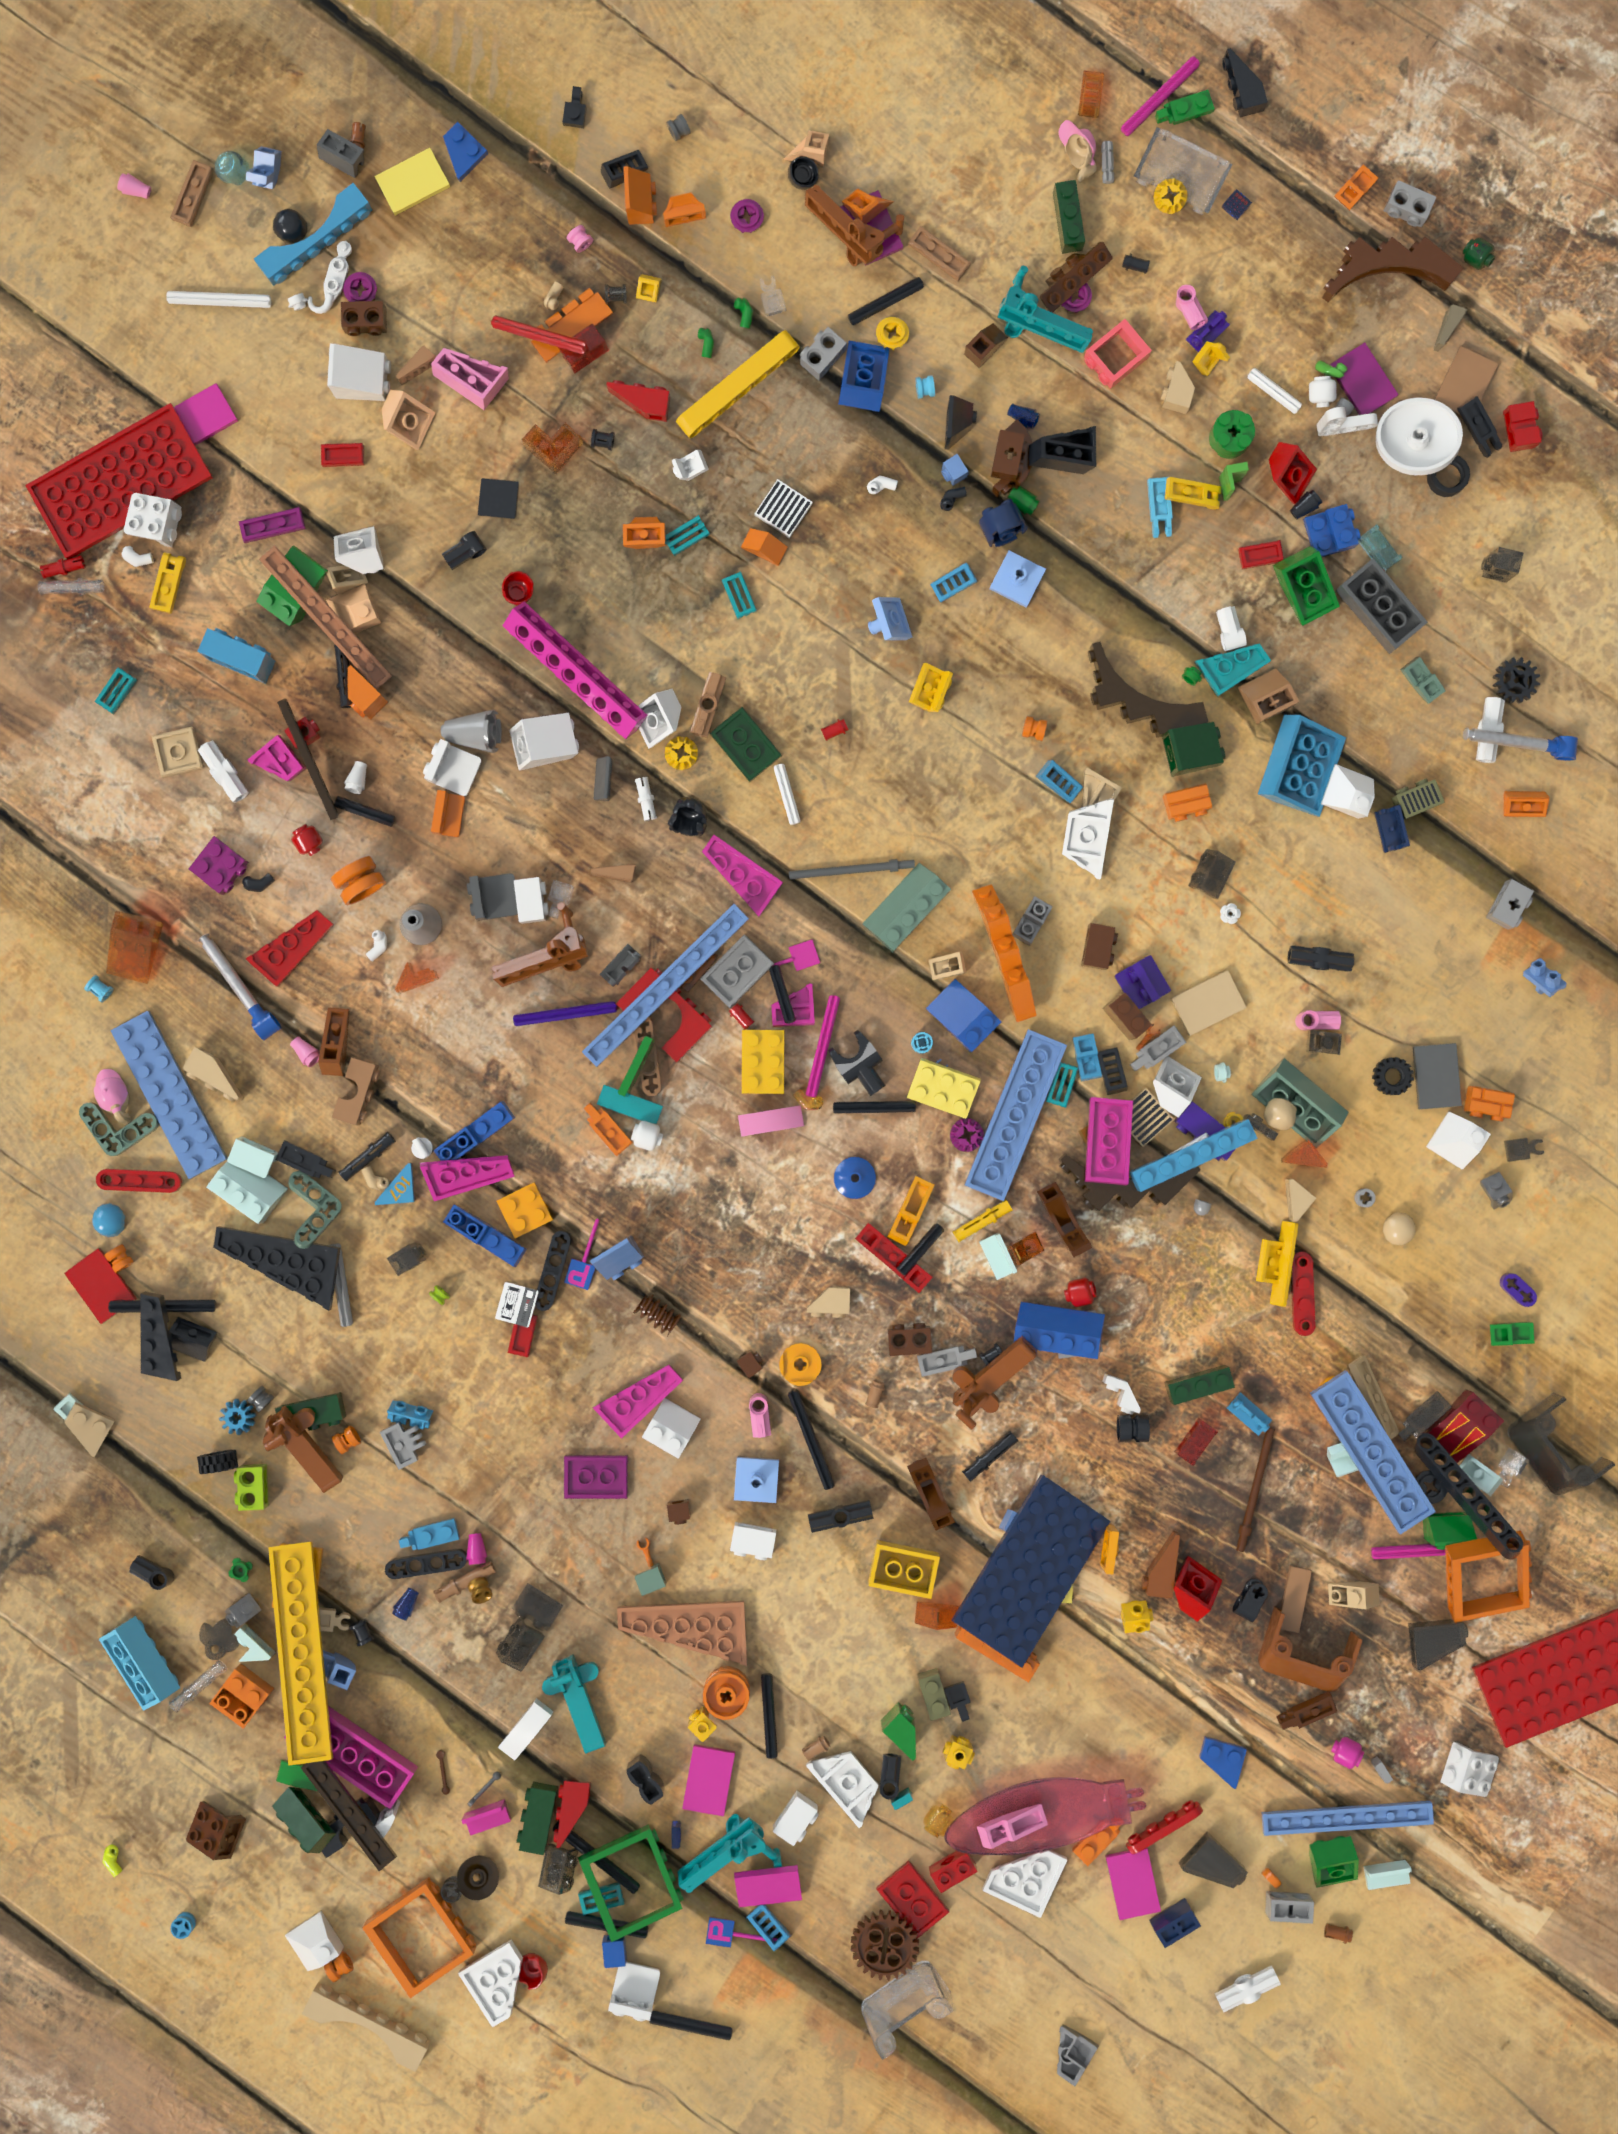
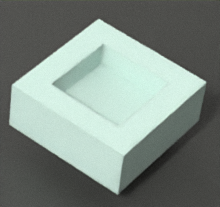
M69 1393L53 1410L65 1420L75 1402L83 1404Z

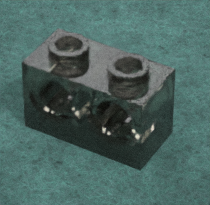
M1498 547L1483 559L1481 564V570H1483L1482 577L1507 583L1519 573L1524 553Z
M414 1242L395 1252L387 1259L396 1274L400 1276L426 1261V1252L420 1244L417 1245Z

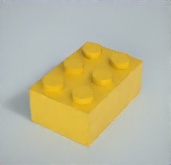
M742 1030V1094H784V1030Z
M876 1540L868 1585L870 1587L931 1599L940 1559L939 1553Z

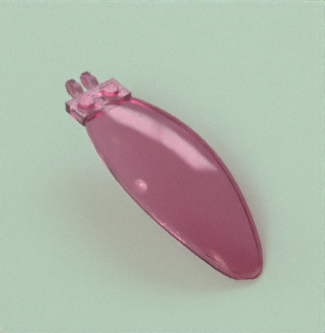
M1053 1777L1026 1781L1000 1790L964 1811L947 1828L944 1839L949 1846L959 1852L978 1855H1019L1056 1849L1088 1838L1109 1826L1132 1824L1131 1811L1145 1809L1146 1802L1135 1801L1129 1804L1128 1799L1140 1797L1144 1794L1142 1788H1133L1126 1791L1124 1779L1105 1781L1103 1783L1070 1777ZM1042 1804L1048 1823L1047 1826L1018 1840L1007 1841L992 1849L983 1847L977 1826L1005 1814Z

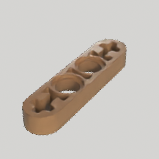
M648 1017L645 1022H649V1026L646 1027V1033L651 1032V1038L655 1039L653 1022ZM641 1027L634 1031L637 1051L644 1037H646L639 1038L638 1034H643ZM656 1041L646 1060H651L655 1063L654 1071L649 1073L642 1068L640 1072L643 1092L652 1097L657 1096L662 1090ZM657 1074V1078H653V1083L658 1085V1088L654 1090L655 1093H651L650 1090L646 1089V1086L650 1085L649 1078L645 1080L644 1075L652 1076Z

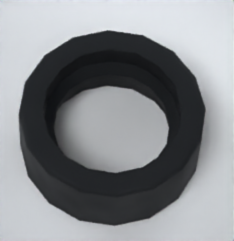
M1457 455L1450 463L1460 473V481L1456 486L1450 488L1443 486L1437 479V472L1427 475V483L1436 495L1452 497L1468 484L1470 468L1462 457Z

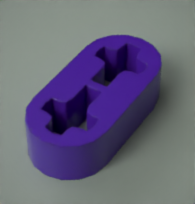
M1506 1273L1500 1278L1501 1288L1519 1305L1530 1307L1536 1303L1537 1295L1535 1291L1518 1275ZM1508 1278L1515 1279L1513 1284L1517 1286L1516 1289L1511 1286L1507 1287L1508 1282L1506 1280ZM1519 1292L1530 1293L1528 1296L1530 1300L1522 1301L1524 1297Z

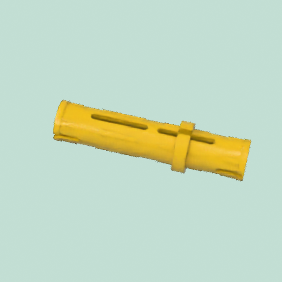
M1005 1199L993 1208L985 1209L986 1212L953 1230L952 1233L958 1243L992 1222L995 1224L997 1219L1012 1212L1013 1210L1008 1201Z

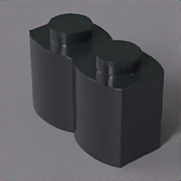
M640 1754L630 1761L627 1766L628 1778L635 1786L639 1787L643 1800L652 1805L663 1797L664 1783L659 1775L653 1772L651 1763L645 1756Z

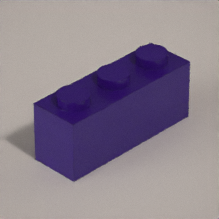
M1193 1101L1174 1120L1178 1124L1176 1128L1185 1135L1189 1133L1194 1139L1205 1133H1208L1210 1136L1225 1128ZM1235 1149L1214 1159L1217 1161L1220 1159L1227 1161Z

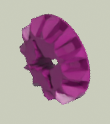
M743 199L732 207L730 218L735 229L742 233H752L759 229L763 222L764 213L762 207L756 201ZM745 209L749 215H753L750 217L749 224L746 222V219H742Z
M356 272L346 279L343 291L349 302L372 301L375 299L377 286L375 280L369 274ZM362 283L363 288L367 290L362 291V295L360 297L356 289H359Z
M1087 283L1078 291V297L1081 299H1076L1072 303L1071 296L1061 305L1067 312L1078 313L1088 307L1092 299V291Z
M970 1118L957 1121L950 1131L952 1144L963 1152L974 1151L981 1145L984 1138L981 1125ZM963 1126H965L968 1132H976L970 1136L971 1144H969L966 1138L958 1139V1137L964 1134Z

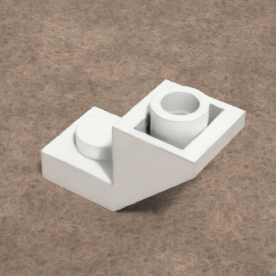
M1105 1373L1102 1382L1107 1384L1106 1388L1116 1392L1121 1389L1117 1405L1122 1407L1121 1411L1133 1415V1412L1140 1413L1141 1409L1128 1382Z

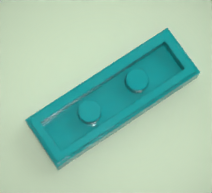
M603 1085L597 1105L653 1124L658 1123L663 1109L662 1105L631 1094L628 1097L618 1094V1089Z

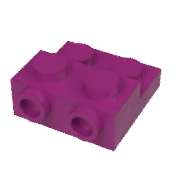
M213 836L188 869L216 892L224 895L233 889L235 885L233 882L238 876L241 877L246 872V865L249 862L217 837Z

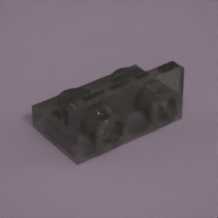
M1206 849L1200 857L1196 871L1191 876L1189 887L1198 889L1213 899H1218L1236 861L1217 850Z
M527 1583L512 1609L519 1618H527L532 1621V1625L541 1631L543 1629L548 1631L563 1605Z
M518 1618L516 1623L511 1625L504 1641L498 1645L496 1654L501 1663L522 1672L545 1636L542 1632L526 1625L522 1619Z
M550 1843L546 1845L538 1887L561 1895L570 1891L574 1884L573 1875L578 1864V1850L575 1848L570 1850L562 1847L556 1848L557 1845Z

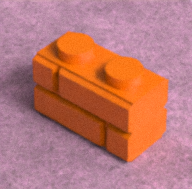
M1206 783L1163 795L1168 819H1175V822L1187 820V815L1195 814V817L1207 815V810L1212 808Z
M1468 1086L1464 1111L1470 1112L1469 1116L1482 1118L1483 1115L1491 1116L1490 1120L1503 1122L1504 1118H1511L1515 1094Z

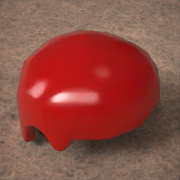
M521 571L511 572L502 583L503 597L508 603L516 606L523 602L527 603L533 595V580L527 573Z
M527 1953L522 1956L519 1982L527 1984L529 1990L537 1989L547 1977V1962L538 1954Z

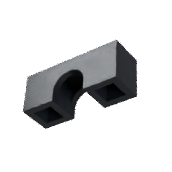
M370 1796L366 1799L359 1798L356 1802L375 1826L380 1815L379 1809ZM336 1814L333 1816L335 1819L328 1823L336 1835L321 1851L325 1858L343 1848L348 1841L343 1833L344 1825Z

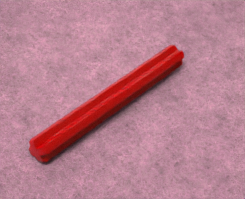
M497 315L493 316L491 325L495 329L584 354L587 349L585 341Z

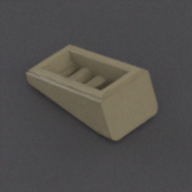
M1453 304L1445 312L1434 351L1438 352L1445 345L1466 314V308Z

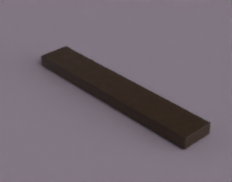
M282 699L277 703L330 820L336 819L339 814L334 806V802L287 699Z
M326 1761L306 1763L301 1767L302 1771L378 1871H381L397 1857L396 1853Z

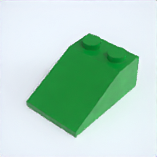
M293 545L285 557L317 592L328 570ZM271 575L264 584L256 602L288 626L301 622L306 611L280 582Z
M1309 546L1272 565L1279 584L1302 626L1340 607L1322 557L1317 549Z

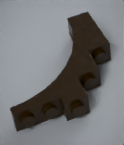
M1101 642L1092 643L1088 651L1090 663H1094L1095 671H1093L1095 682L1099 683V685L1093 688V693H1090L1093 706L1096 705L1097 710L1122 704V707H1120L1122 719H1126L1127 724L1151 718L1150 729L1152 733L1156 734V738L1162 737L1169 729L1208 723L1203 702L1170 704L1154 700L1133 689L1114 671L1106 658Z
M1063 1154L1058 1159L1062 1163L1059 1165L1066 1174L1071 1172L1076 1177L1074 1182L1081 1189L1085 1187L1088 1189L1082 1196L1085 1198L1083 1203L1091 1211L1094 1208L1100 1211L1115 1195L1118 1196L1116 1200L1124 1208L1126 1206L1133 1208L1148 1192L1151 1193L1149 1198L1156 1205L1159 1203L1166 1205L1201 1170L1198 1166L1139 1192L1132 1178H1129L1128 1185L1085 1182L1086 1168L1079 1165L1067 1154Z

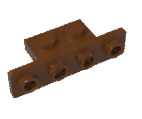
M1099 242L1086 255L1071 254L1065 260L1066 263L1050 273V277L1046 280L1049 288L1040 295L1041 301L1049 312L1053 313L1113 259L1104 242Z

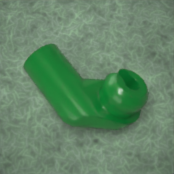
M738 297L735 299L734 307L740 309L742 313L740 327L750 329L753 309L746 298L741 299Z
M699 328L698 338L704 340L701 357L712 358L714 347L712 332L709 328Z

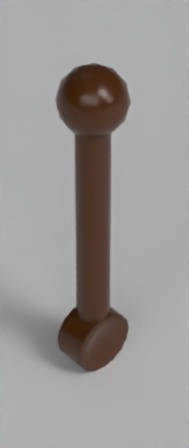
M439 1750L436 1753V1757L440 1761L443 1782L442 1793L447 1795L450 1793V1788L447 1786L443 1760L445 1752Z

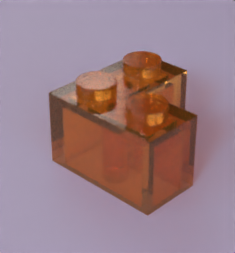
M566 422L552 437L535 424L522 438L524 447L555 474L583 444L581 436Z

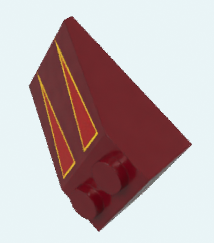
M1466 1389L1426 1433L1433 1435L1455 1462L1458 1463L1487 1440L1504 1420L1474 1392Z

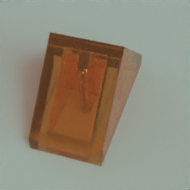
M1304 1140L1281 1158L1282 1163L1327 1168L1328 1165L1309 1140Z
M1036 1232L1006 1245L1014 1264L1017 1266L1045 1251Z
M917 1601L915 1624L935 1630L957 1628V1624L951 1620L959 1606Z

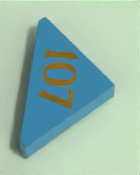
M408 1163L375 1201V1205L415 1202L412 1163Z

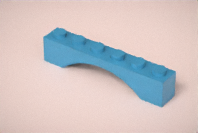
M352 183L336 196L335 204L329 217L314 234L291 245L270 246L256 256L254 261L273 286L285 281L287 275L291 272L299 270L308 259L315 258L321 249L332 245L338 236L349 232L355 223L366 219L372 208L356 185Z
M1243 1119L1194 1144L1131 1170L1129 1174L1137 1191L1142 1192L1258 1138L1249 1119Z

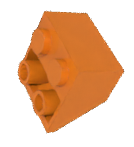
M240 1663L209 1704L244 1729L275 1688Z

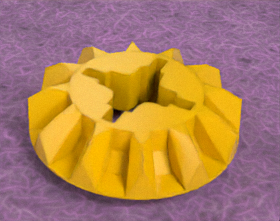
M1175 178L1165 179L1157 185L1154 191L1156 207L1166 214L1180 211L1187 201V189L1182 182ZM1168 187L1172 193L1179 192L1174 197V205H1172L1169 199H1162L1167 195Z
M897 317L883 319L876 328L878 343H881L884 348L888 347L892 350L898 347L902 348L909 337L907 324ZM896 328V336L889 339L888 332L891 333Z
M677 736L671 739L665 747V759L674 769H688L695 764L698 758L697 746L688 737ZM684 745V751L690 756H682L678 761V754L673 749L680 750Z

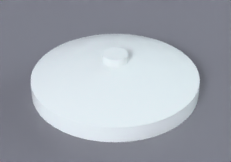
M1428 398L1406 399L1390 407L1381 417L1376 431V447L1382 459L1393 469L1409 475H1428L1444 469L1455 459L1462 443V426L1456 414L1439 401Z

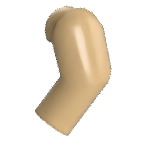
M554 282L544 300V306L547 309L556 310L559 306L557 298L564 287L558 282Z

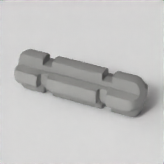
M1104 141L1101 145L1102 180L1104 184H1111L1114 182L1113 142Z

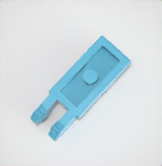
M1169 477L1149 478L1147 480L1153 538H1158L1159 536L1158 521H1165L1166 537H1171L1172 505L1170 500H1165L1166 479Z

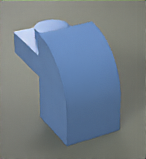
M262 146L254 150L253 168L246 172V180L251 181L252 185L273 189L279 176L281 151Z
M323 1650L327 1683L347 1690L356 1672L355 1664L339 1653L335 1652L332 1654Z

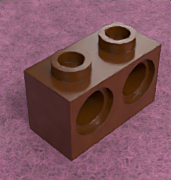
M341 302V327L345 334L359 336L362 333H368L372 336H379L381 333H387V311L384 302ZM373 316H379L378 321L374 323L370 322V319ZM352 317H358L355 323H349Z
M914 1323L913 1327L904 1328V1324L892 1325V1329H887L890 1356L932 1353L931 1329L925 1323ZM917 1333H924L926 1335V1340L921 1344L914 1341ZM897 1334H902L905 1337V1341L901 1345L893 1343V1338Z

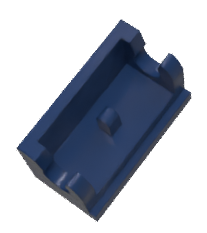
M1400 805L1374 812L1384 853L1410 846Z
M1185 1898L1149 1920L1164 1948L1201 1927Z

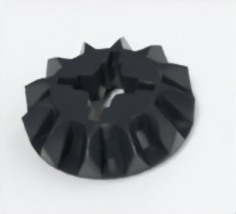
M1430 1470L1422 1471L1421 1474L1416 1476V1481L1431 1504L1438 1503L1444 1499L1447 1490ZM1434 1481L1433 1486L1437 1489V1492L1434 1490L1427 1492V1486H1425L1424 1482L1431 1483Z

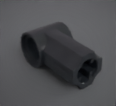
M471 531L465 534L458 544L442 553V556L450 568L454 570L469 559L478 558L486 552L487 548L476 531Z
M138 1555L130 1566L129 1572L146 1581L155 1590H161L171 1585L174 1581V1573L171 1569L162 1568L141 1555ZM159 1574L164 1576V1584L159 1581Z
M893 1753L883 1754L879 1785L880 1794L888 1800L895 1798L899 1792L901 1755ZM892 1783L895 1789L892 1792H886L883 1789L884 1785Z

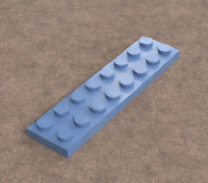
M146 1011L110 1030L188 1179H192L226 1161L228 1158L151 1012Z
M1029 1029L1027 1030L964 1184L965 1186L1004 1201L1066 1050V1044Z
M1344 1370L1310 1392L1317 1406L1400 1535L1436 1512L1348 1371Z

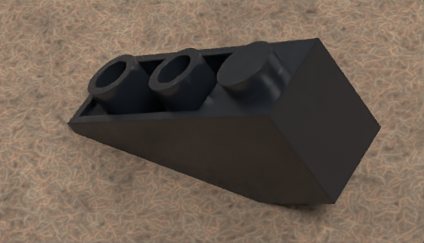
M1228 48L1224 58H1222V66L1224 71L1228 73V88L1230 91H1233L1235 111L1238 110L1240 118L1263 112L1268 101L1262 81L1231 48Z

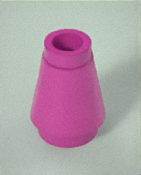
M481 1533L469 1534L466 1560H469V1565L486 1563L487 1553Z

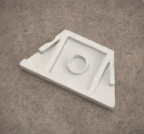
M1112 798L1069 811L1062 854L1076 862L1081 868L1092 873L1097 879H1101L1114 803Z
M851 1751L807 1762L806 1767L857 1827H862L867 1810H869L873 1796L879 1786L873 1776Z

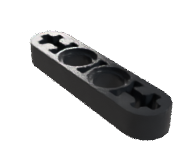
M566 1231L556 1232L550 1242L537 1288L538 1296L535 1303L536 1308L541 1311L549 1310L555 1301L571 1245V1236ZM561 1234L565 1235L564 1239L567 1240V1243H563L561 1246V1250H565L564 1254L560 1251H552L553 1247L558 1248L559 1242L556 1241V1237H560ZM554 1254L559 1255L562 1259L561 1264L557 1267L550 1263V1258ZM547 1275L555 1277L556 1283L554 1286L548 1287L545 1285L544 1278ZM541 1288L549 1291L553 1290V1295L551 1293L547 1295V1300L550 1301V1304H546L544 1307L541 1306L542 1303L539 1301V1298H543L545 1291H541Z
M452 1549L394 1558L386 1564L385 1574L390 1579H401L458 1570L466 1565L468 1561L466 1560L467 1553L462 1549ZM456 1554L459 1557H463L460 1564H457L456 1561H450L448 1563L449 1566H446L447 1558L445 1555H448V1559H453ZM433 1557L442 1559L443 1564L440 1568L432 1566L431 1560ZM404 1561H406L407 1573H405V1569H400L397 1574L394 1571H390L393 1564L396 1567L404 1566ZM411 1561H420L422 1565L421 1570H412L410 1567Z

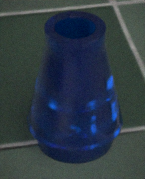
M1013 403L1007 413L1014 420L1018 419L1026 429H1034L1040 417V413H1037L1036 409Z
M408 1587L406 1592L392 1607L394 1609L392 1614L407 1621L412 1616L419 1592Z

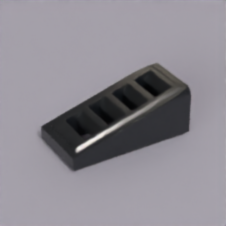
M639 150L602 163L601 174L609 189L624 183V166H626V163L629 167L643 172L648 170V165ZM633 159L637 162L638 167H635Z
M1118 1048L1098 1052V1060L1107 1095L1127 1091L1128 1085ZM1115 1056L1114 1060L1103 1061V1058ZM1117 1064L1116 1068L1106 1070L1105 1068L1107 1066ZM1119 1073V1076H1116V1077L1108 1078V1076H1107V1075ZM1121 1081V1084L1110 1086L1111 1083Z

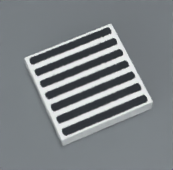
M777 479L755 512V516L790 538L813 502Z

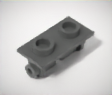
M627 944L599 975L612 987L616 984L619 985V982L626 976L625 972L627 970L630 971L640 962L639 959L642 956Z

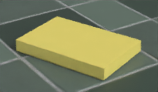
M430 148L375 176L394 215L450 187Z

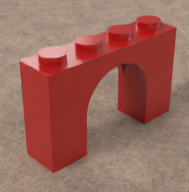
M650 968L616 1005L624 1011L662 972L658 968L655 971ZM679 988L668 999L674 1001L681 1010V1026L662 1047L676 1063L712 1028L709 1024L712 1020L704 1012L699 1014L695 1010L697 1005L689 998L684 1000L679 995L682 992Z

